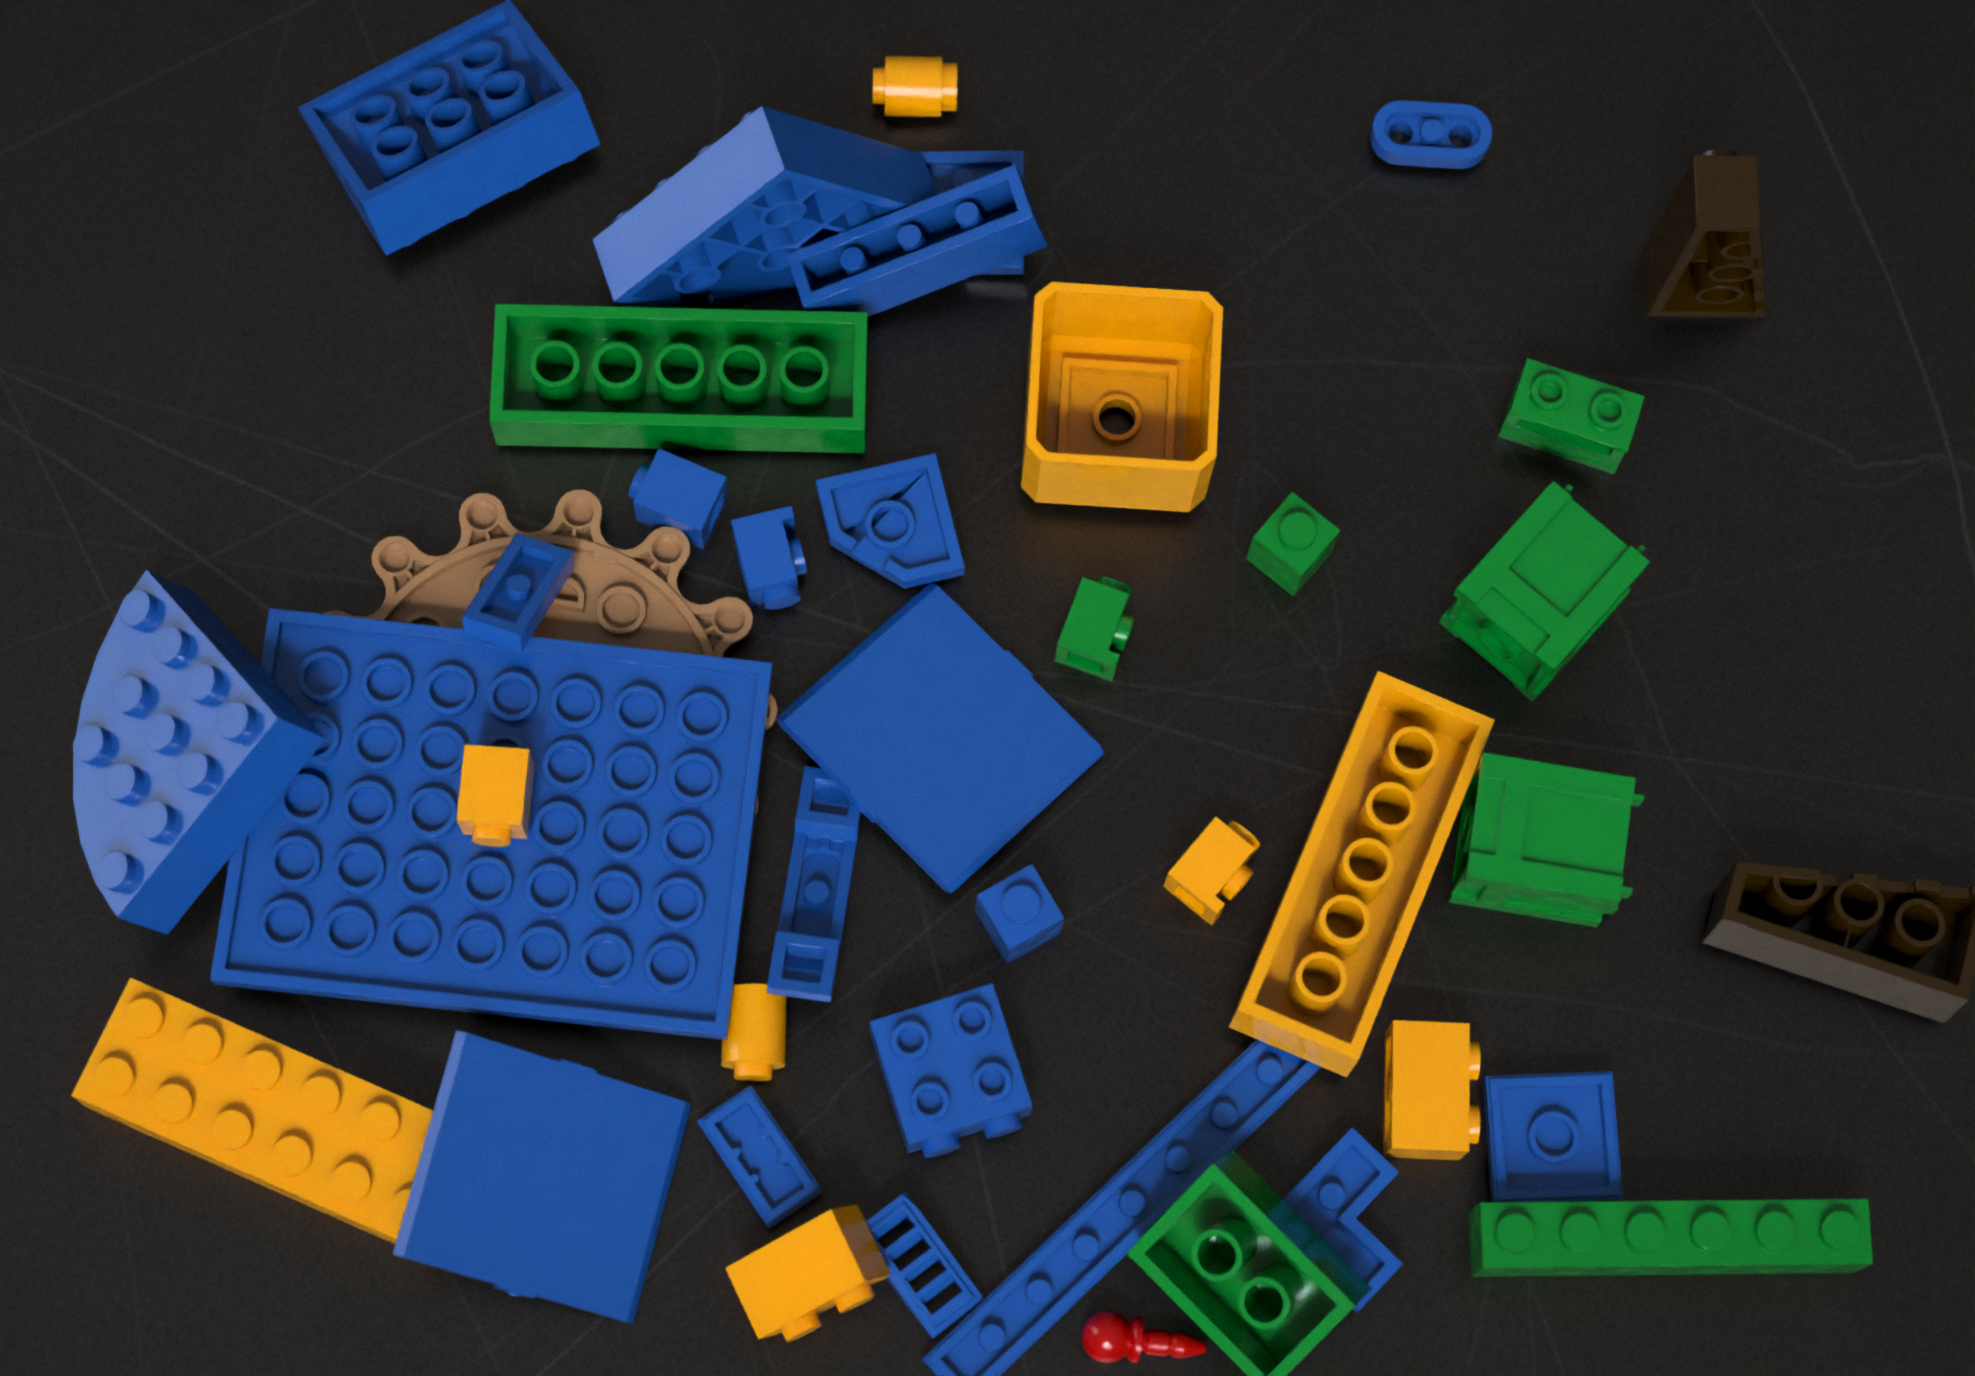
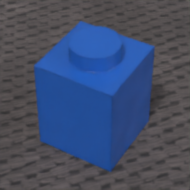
M658 448L650 466L645 463L639 466L632 480L628 496L634 499L633 506L637 522L654 529L663 526L675 527L687 536L690 544L704 549L729 497L727 476Z
M1032 864L979 893L976 897L975 912L1006 964L1061 933L1064 916Z

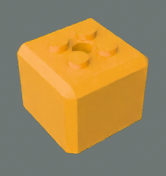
M1050 282L1035 295L1029 340L1021 488L1034 502L1190 512L1205 499L1217 455L1223 307L1209 292ZM1121 408L1131 415L1134 425L1124 434H1112L1101 426L1099 421L1100 415L1107 409Z

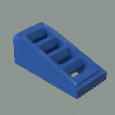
M906 1192L866 1221L891 1273L886 1278L932 1340L984 1300L978 1289ZM905 1219L912 1229L884 1250L877 1240ZM922 1240L928 1250L903 1270L899 1271L893 1261ZM938 1261L945 1271L915 1293L909 1283ZM954 1282L961 1292L931 1314L924 1304Z

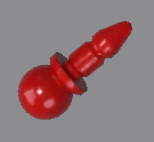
M1109 1310L1097 1312L1089 1317L1081 1333V1341L1086 1353L1094 1360L1102 1363H1113L1123 1357H1126L1130 1363H1138L1141 1351L1146 1355L1165 1357L1169 1354L1173 1358H1186L1201 1355L1207 1350V1345L1204 1341L1189 1334L1177 1331L1171 1334L1168 1330L1151 1328L1143 1330L1142 1317H1134L1128 1322L1121 1314Z

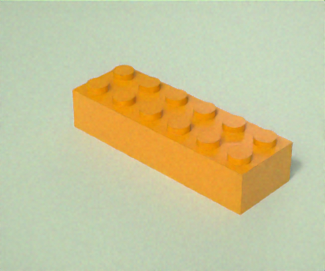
M1377 671L1354 722L1229 1028L1339 1075L1348 1077L1359 1061L1494 724V719Z
M133 978L129 979L71 1095L88 1109L393 1244H396L433 1114L431 1109Z

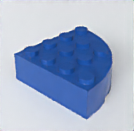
M761 106L745 114L740 119L739 124L718 141L702 148L698 152L697 157L675 175L660 181L654 191L637 205L617 215L609 227L593 238V242L614 302L646 307H679L682 301L681 297L707 295L710 305L734 303L797 288L786 254L937 195L922 154Z
M147 569L133 590L123 599L120 609L97 653L81 702L76 737L73 742V801L80 843L94 882L116 917L168 935L326 738L196 592Z

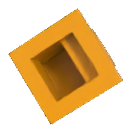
M1215 816L1168 872L1163 887L1212 926L1220 917L1225 903L1219 897L1223 895L1229 901H1232L1254 874V871L1246 865L1249 863L1253 853L1259 848L1260 843L1242 825L1231 821L1227 826Z

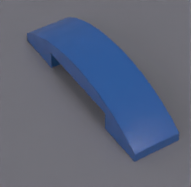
M804 766L795 818L793 845L766 993L831 1002L847 913L861 812L847 798V793L822 768Z

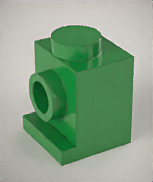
M1082 577L1057 643L1054 661L1113 682L1120 654L1112 652L1111 649L1123 652L1135 620L1134 616L1125 614L1132 592L1131 588L1120 581L1108 577H1098L1096 581Z

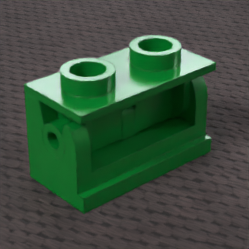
M1527 358L1515 382L1498 437L1615 474L1620 461L1629 450L1645 396Z

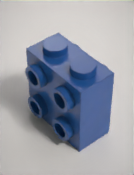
M993 983L869 1021V1033L908 1154L922 1150L924 1158H932L960 1148V1137L984 1130L986 1139H991L1012 1133L1023 1127L1020 1118L1029 1116L1033 1105Z

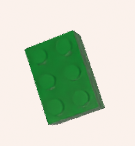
M1233 1149L1216 1160L1127 1252L1151 1279L1247 1376H1287L1372 1289Z

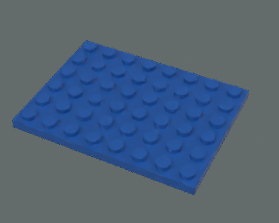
M269 608L260 665L326 739L229 858L210 977L214 985L721 1040L728 1039L773 673L772 662L532 636L522 652L463 634V629ZM464 744L530 750L535 767L527 839L511 838L509 846L493 847L473 843L471 841L472 835H463L457 822Z

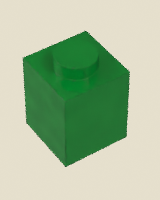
M1291 492L1253 536L1246 559L1294 597L1332 553L1341 530L1295 493Z

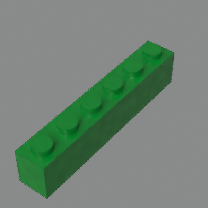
M1868 1199L1480 1202L1468 1212L1471 1277L1855 1273L1873 1264Z

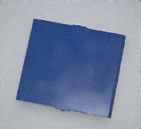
M929 583L776 717L780 727L847 793V798L856 806L857 810L863 813L872 823L876 822L944 891L950 894L960 887L1104 754L1101 745L1033 679L1034 675L1009 650L1004 651L954 600L934 583Z
M456 1031L393 1255L493 1284L492 1288L506 1291L511 1296L539 1297L633 1324L692 1104L597 1074V1070L582 1066L581 1063L576 1061L553 1060L470 1033Z

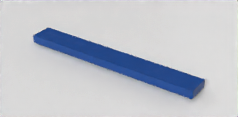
M1257 1039L937 1344L922 1361L936 1376H1001L1127 1255V1252L1216 1160L1231 1149L1235 1151L1299 1090L1321 1066Z

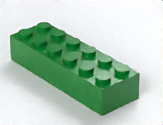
M495 304L490 425L496 445L865 453L867 312Z

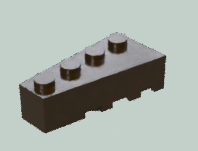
M1712 149L1700 155H1693L1644 248L1647 316L1766 318L1757 156H1737L1735 151L1729 149Z
M1736 862L1717 887L1703 943L1945 1023L1968 1002L1974 979L1975 884H1972L1969 888L1943 886L1942 881L1916 878L1911 883L1879 880L1878 875L1853 872L1849 877L1820 874L1819 869Z

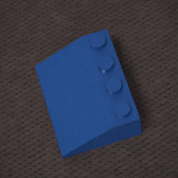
M507 0L298 107L303 119L363 222L386 256L403 247L414 244L429 233L456 219L466 217L477 208L510 191L523 187L527 182L564 163L575 160L581 154L600 145L579 89L511 0Z

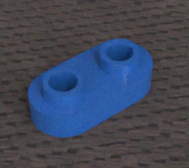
M1393 101L1383 106L1377 112L1370 131V142L1375 153L1382 160L1390 164L1451 169L1470 168L1478 164L1485 157L1492 140L1491 123L1481 110L1471 105L1454 103ZM1395 131L1403 132L1410 141L1405 144H1398L1391 139L1390 134ZM1453 135L1463 136L1469 145L1463 148L1456 147L1450 142L1449 137Z

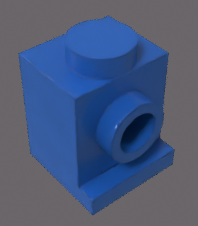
M792 506L731 520L733 541L750 607L764 604L765 609L775 610L789 607L799 602L801 597L797 576L806 574L807 569L799 538L787 540L788 537L796 536Z

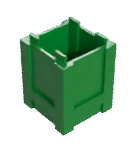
M1552 481L1456 588L1453 595L1457 600L1442 615L1439 621L1456 638L1462 639L1514 683V687L1532 702L1536 700L1623 602L1631 591L1629 587L1650 563L1642 555L1646 549L1642 544L1637 550L1632 546L1629 547L1572 499L1573 496L1570 493L1573 487L1570 484L1563 489L1555 481Z
M1484 752L1480 757L1479 765L1474 771L1461 804V817L1448 903L1598 927L1602 921V916L1604 914L1613 915L1618 910L1621 898L1628 899L1633 892V888L1622 885L1631 806L1639 807L1644 802V795L1634 793L1636 778Z

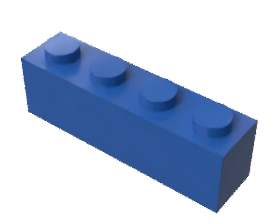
M1014 164L788 253L786 256L802 305L806 311L867 312V317L1041 250L1049 245L1031 194Z

